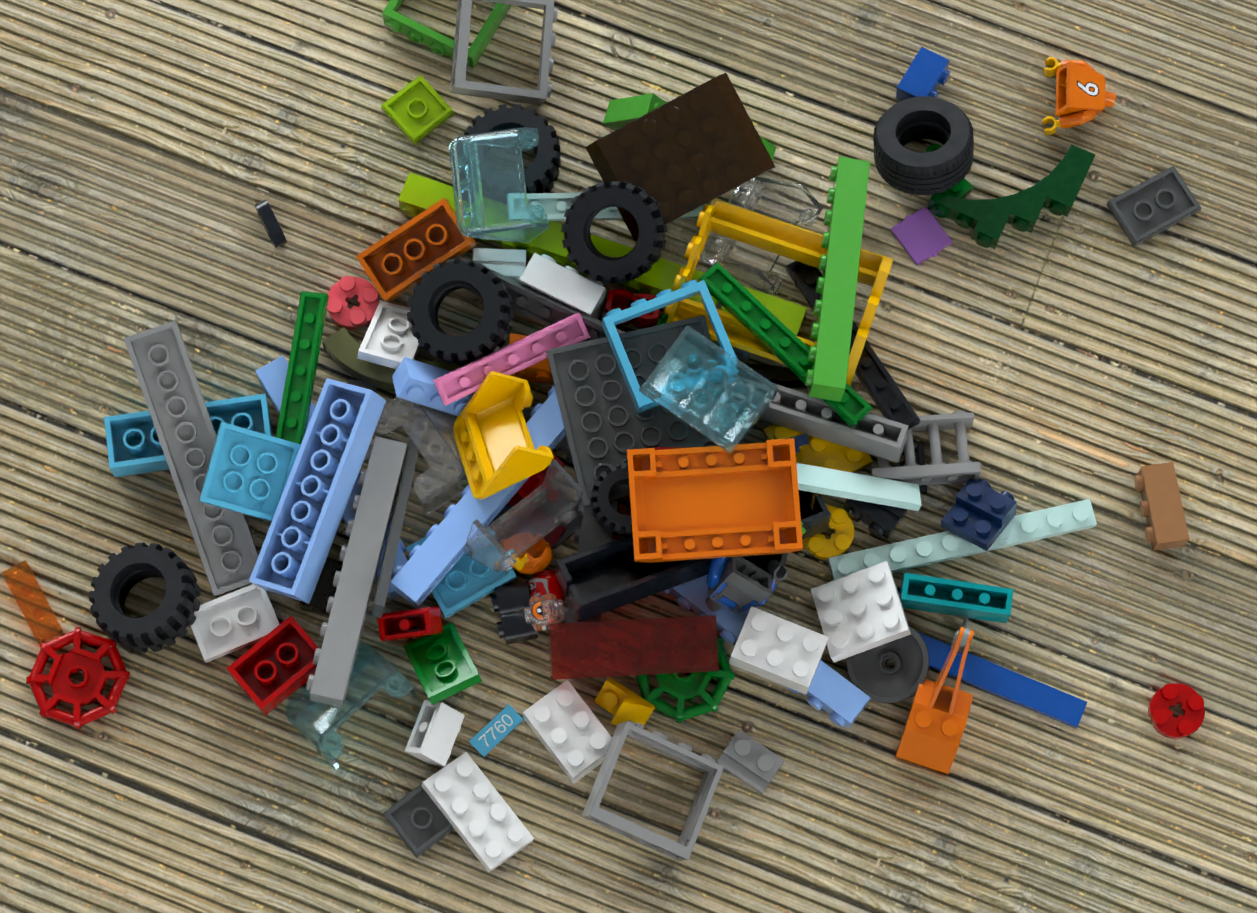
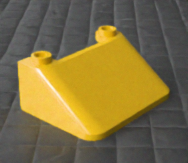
M491 371L455 420L453 427L454 438L472 495L476 499H485L544 470L554 458L551 449L547 446L542 445L536 450L534 449L522 410L530 407L533 401L528 380Z

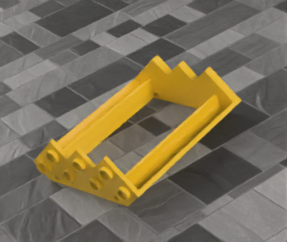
M714 199L709 205L705 204L699 214L696 226L700 227L698 236L693 235L691 242L687 246L684 258L688 259L686 268L681 267L672 289H681V285L692 280L709 231L819 268L821 254L825 255L826 248H821L823 235ZM863 248L860 251L857 282L872 286V290L849 354L846 383L849 386L853 380L893 262L892 258ZM684 299L666 306L664 314L669 315L667 323L705 315L710 338L718 341L702 303ZM716 309L731 346L784 364L731 313ZM798 337L809 348L814 346L815 342Z

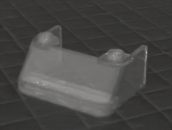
M554 459L549 465L542 485L488 527L485 528L478 519L472 523L463 549L464 552L471 559L496 572L501 570L507 572L516 564L517 561L515 559L561 523L566 525L576 517L577 513L575 510L578 507L584 490Z

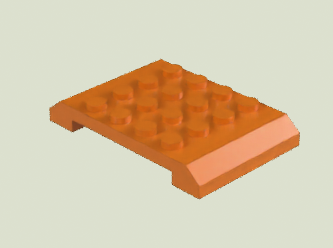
M794 438L766 440L765 443L655 450V448L627 450L635 562L651 563L767 555L803 550Z

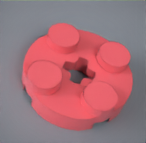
M344 276L328 292L327 310L336 325L341 328L345 327L347 330H356L358 327L370 325L379 305V295L369 281L360 277ZM357 298L360 305L358 307L353 306L352 309L348 308L349 304L347 301Z

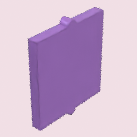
M926 206L911 216L906 215L905 220L890 229L916 266L932 256L936 257L939 251L952 244V240Z

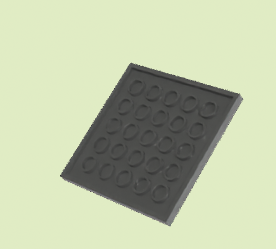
M705 315L618 334L643 394L717 367ZM607 337L546 350L583 508L591 507V492L595 481L603 471H607L613 465L619 466L620 463H627L628 465L627 450L654 447L693 448L737 444L722 382L638 413ZM620 484L615 486L610 492L609 502L630 498L629 485Z

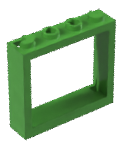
M404 0L389 1L382 15L384 24L392 28V32H401L407 35L414 43H423L429 46L436 54H445L453 59L454 40L398 13L397 11ZM496 3L471 47L468 48L467 66L474 69L512 5Z

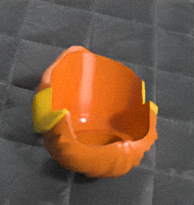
M522 534L501 543L507 563L520 573L535 574L545 569L553 559V551L549 543L541 535L535 539L531 534Z

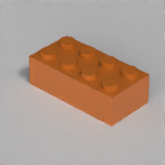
M443 198L358 254L356 258L383 300L390 303L410 290L415 283L419 284L423 280L420 276L425 271L428 273L434 270L433 265L439 262L445 265L447 260L454 259L458 254L463 255L475 247L477 243L450 201Z

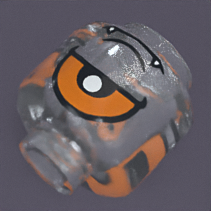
M555 594L531 597L529 599V607H524L526 624L531 623L535 631L559 628L561 621H565L562 599H558Z

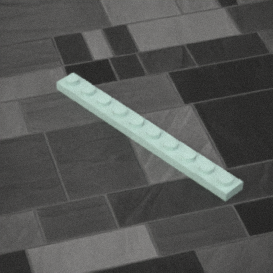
M1090 499L1014 516L988 551L1096 527L1097 522ZM949 531L830 557L828 558V564L834 581L885 561L890 565L892 573L987 551Z

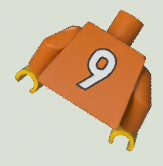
M1048 57L1045 60L1046 66L1053 67L1044 68V75L1047 77L1056 75L1055 116H1059L1058 120L1052 116H1047L1043 119L1042 124L1051 123L1054 125L1052 128L1043 130L1045 135L1054 134L1057 127L1066 129L1093 120L1105 107L1112 108L1114 106L1116 95L1113 92L1105 91L1104 75L1096 72L1086 61L1062 60L1058 62L1054 57Z

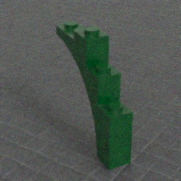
M1071 144L1062 161L1049 175L1023 191L996 199L980 200L957 198L938 193L931 196L927 208L939 218L946 217L955 221L962 228L974 229L971 237L972 240H975L981 247L995 249L1007 223L1011 224L1018 231L1032 233L1043 207L1048 208L1054 215L1068 217L1095 154Z

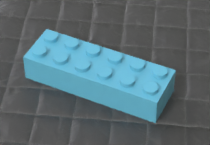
M266 394L205 402L216 435L220 423L224 422L273 436L270 408ZM149 411L104 417L109 467L114 477L170 470Z

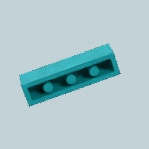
M904 573L899 597L903 608L1007 623L1011 615L1014 589Z

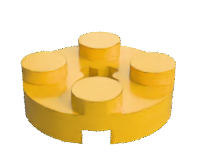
M826 505L831 513L828 527L835 532L831 534L830 539H826L825 535L820 534L803 539V547L813 554L814 557L828 560L830 557L843 555L851 546L854 539V525L846 511L842 508Z

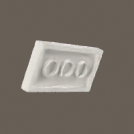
M467 752L422 782V788L488 873L533 841V836Z

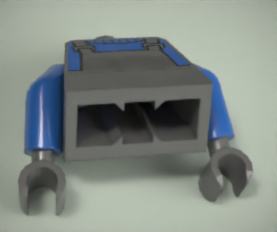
M741 556L713 558L706 578L709 596L705 600L706 605L713 612L724 607L735 614H740L751 608V606H763L768 598L772 596V592L777 586L775 584L776 581H782L787 577V570L776 560L768 564L767 573Z

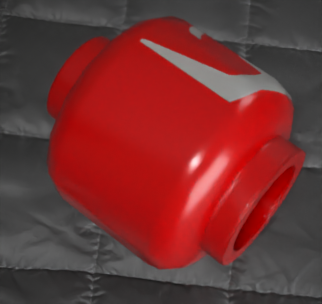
M555 571L537 572L529 580L528 586L532 605L544 599L542 604H548L552 600L555 607V604L559 605L565 601L566 597L556 578Z

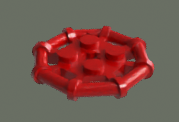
M75 627L74 631L47 643L43 642L40 645L41 649L31 673L26 677V684H29L40 709L39 714L43 718L49 717L75 726V729H82V726L110 713L114 714L117 711L116 706L127 680L130 679V672H127L116 647L117 643L112 638L106 639L83 631L81 627ZM71 643L74 645V649H71L69 653L58 655L55 652ZM82 643L93 645L99 649L96 653L82 649ZM108 655L115 671L106 672L101 659ZM50 657L54 662L49 674L43 675V670ZM83 671L84 681L74 684L71 675ZM107 680H115L108 699L101 695ZM49 683L52 687L54 696L49 700L45 695L42 684ZM95 700H98L101 706L82 714L81 706L90 705ZM60 701L74 706L73 714L57 709L56 706Z

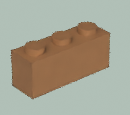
M1173 462L1141 466L1134 477L1136 491L1141 492L1140 512L1141 516L1146 517L1148 527H1145L1147 543H1151L1153 551L1185 546L1189 540Z

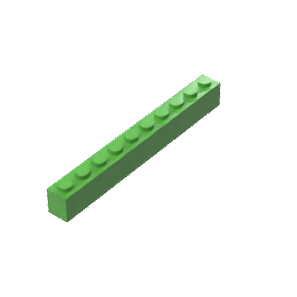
M839 156L837 165L831 166L829 181L833 182V188L828 189L826 203L831 205L830 210H826L824 225L828 226V231L823 233L821 248L826 249L825 255L821 254L818 270L823 271L822 277H818L816 293H820V300L815 301L813 316L818 317L817 323L812 325L810 337L815 339L814 346H810L808 362H812V369L807 370L805 385L809 386L808 397L841 402L846 388L870 169L869 161Z

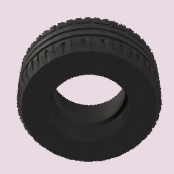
M931 96L905 99L886 110L874 128L873 143L876 169L884 181L904 193L913 195L942 193L961 182L969 173L973 164L974 136L970 119L956 105L944 99ZM920 139H930L944 145L935 151L926 153L914 152L904 147L906 144Z

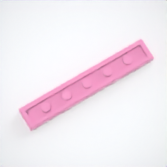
M576 313L433 380L443 405L446 406L476 392L491 371L512 375L546 359V350L580 343L589 339L590 336L580 313Z

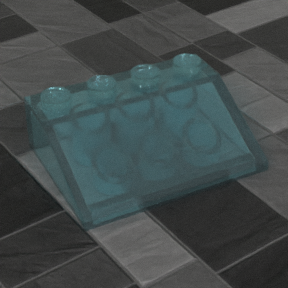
M687 325L639 391L731 454L775 398L778 387Z

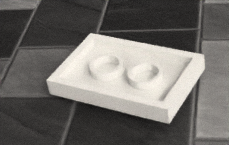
M380 300L359 348L357 359L394 369L398 368L404 357L415 360L420 344L418 339L413 336L410 330L412 325L407 320V313L410 312L411 308Z
M251 584L200 605L199 611H194V615L197 618L194 624L191 625L204 661L207 663L259 642L280 624L266 590Z

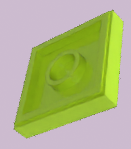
M419 75L381 105L384 113L413 145L417 144L454 115L453 109L422 75Z

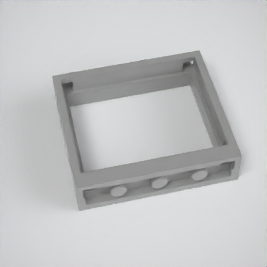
M458 0L450 93L542 105L547 98H550L552 83L548 82L549 73H552L554 58L550 57L551 48H554L556 33L552 32V26L556 22L558 8L554 7L555 0H478L544 10L537 90L466 81L472 0Z
M628 720V722L617 724L581 817L678 861L689 860L724 766L717 764L716 760L710 755L701 754L700 756L693 753V748L686 744L678 742L676 745L667 741L669 737L656 731L650 733L643 730L644 725L641 723H634ZM626 737L704 772L678 843L599 807Z

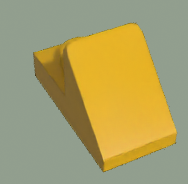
M611 677L605 681L594 703L615 715L611 721L613 725L630 720L645 726L656 707Z

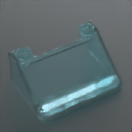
M522 127L456 137L451 141L449 152L458 229L464 236L531 242L549 228L548 217L544 208L540 205H528L522 150H531L538 144V128Z
M359 642L343 708L311 701L310 691H306L305 687L287 704L285 713L291 724L329 765L336 770L339 767L336 759L342 754L344 743L335 730L382 688L394 698H403L409 695L414 699L417 697V693L412 683L367 643Z

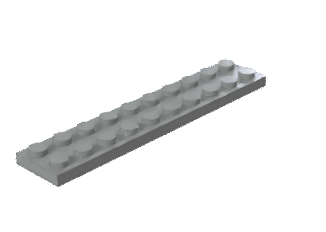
M175 320L124 338L214 596L250 584L249 579L259 554L245 514L199 502L217 435L177 321Z

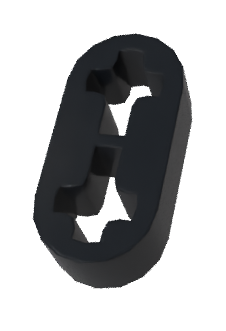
M264 200L255 204L257 214L273 246L277 248L286 244L285 235L268 201Z

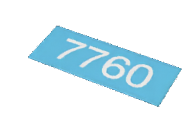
M508 704L469 743L485 757L524 719Z

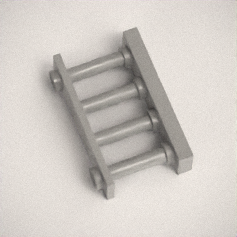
M960 410L954 411L951 414L918 416L920 424L908 430L907 441L903 449L905 465L902 467H892L887 459L877 457L878 466L871 470V476L919 484V486L967 483L970 478L978 481L981 473L980 462L969 460L966 428H972L974 412L966 413ZM955 429L959 461L946 464L942 461L939 430ZM928 431L932 460L930 465H918L916 463L912 432Z

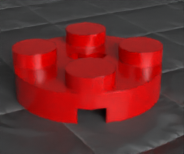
M1180 683L1164 685L1161 689L1157 690L1149 702L1148 714L1154 724L1153 727L1159 734L1170 739L1188 737L1199 729L1204 720V699L1187 685ZM1179 705L1184 714L1174 718L1172 716L1173 711L1169 710L1170 706L1175 707Z

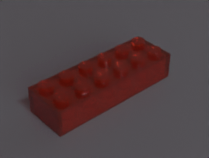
M716 615L548 624L551 680L719 671Z

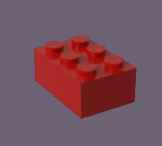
M290 616L226 669L256 707L266 716L308 681L310 674L315 675L317 665L313 664L316 648L319 647L295 619Z

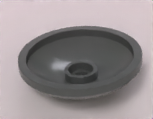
M909 627L911 635L847 658V670L853 685L868 695L871 700L880 703L901 702L914 695L918 685H922L926 680L930 663L928 649L922 637L911 627ZM890 659H894L896 662L895 667L892 669L887 668V662Z

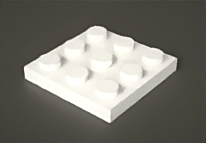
M887 561L811 589L823 633L829 637L827 647L833 662L911 635L893 574Z

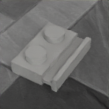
M738 730L716 763L724 766L725 771L762 795L783 765L784 760Z

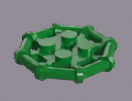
M690 622L648 634L649 638L636 663L632 664L631 669L635 673L642 698L656 706L655 710L675 719L676 723H682L683 720L718 711V705L731 680L735 679V673L731 670L722 638H716L690 625ZM682 636V643L676 646L667 647L664 641ZM690 637L707 645V647L702 650L690 644ZM655 648L660 650L662 653L656 664H648ZM712 653L715 654L720 670H712L709 664L708 656ZM684 665L688 666V672L691 673L690 676L678 677L679 673L675 671L676 668H682ZM646 673H655L659 687L653 691L651 690ZM711 678L718 679L719 681L710 696L705 689ZM662 693H665L678 700L677 706L674 707L658 698ZM698 696L704 702L684 708L685 700H692Z

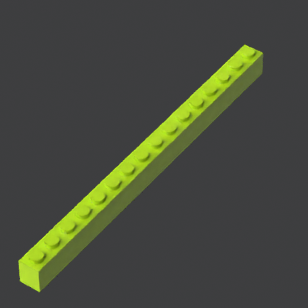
M409 172L398 199L399 208L404 214L415 217L441 199L446 198L450 201L469 233L476 235V238L479 240L499 243L505 249L526 250V255L532 258L534 253L540 256L545 254L552 257L556 264L562 267L570 266L574 269L577 268V265L574 262H570L567 257L569 254L567 248L563 247L562 240L565 239L564 232H561L562 224L554 221L508 222L507 205ZM590 234L595 248L608 257H622L633 249ZM659 258L658 262H655L647 273L642 274L636 279L616 284L624 286L626 290L632 293L642 292L656 296L667 289H671L673 292L676 291L672 289L675 278L679 274L681 267L686 268V266ZM695 270L692 280L698 282V279L704 272ZM579 272L580 275L588 276V275L585 274V273L582 274L581 272ZM745 287L796 336H799L807 307ZM699 294L687 298L702 303ZM711 296L716 307L718 301L713 296ZM721 306L723 311L728 312L723 306Z

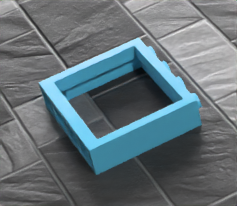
M696 280L688 281L681 285V289L673 292L671 289L664 290L656 295L657 298L646 301V299L637 300L631 304L630 308L622 311L620 308L613 309L605 314L606 317L602 320V327L638 413L740 374L741 367L704 280L696 282ZM699 294L727 363L643 394L615 325Z

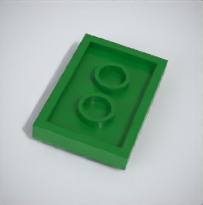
M453 622L443 626V631L440 634L422 636L403 645L431 705L482 681Z

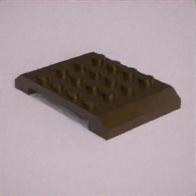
M723 73L585 147L603 182L633 183L632 185L645 189L648 195L655 198L659 209H662L664 224L680 218L747 181L775 168L727 73ZM617 207L634 241H637L639 237L637 221L630 212Z

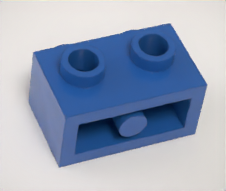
M921 47L897 86L896 99L903 101L918 96L937 98L938 91L936 90L940 84L945 85L951 73L948 70L949 60Z

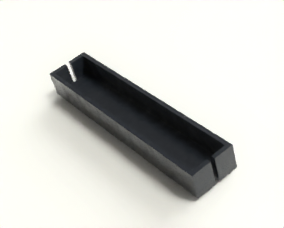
M798 490L802 527L807 530L802 536V540L828 531L831 513L821 495ZM633 534L557 561L556 578L565 597H568V603L577 621L580 622L708 574L713 558L651 563L635 562ZM760 555L741 556V557L744 558V559H746V560H749V559H752V558L757 557V556H760Z

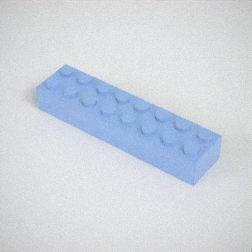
M326 378L249 582L269 592L310 603L386 402L384 398L374 391Z

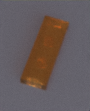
M25 560L3 571L2 575L38 644L62 633L63 629L28 562Z

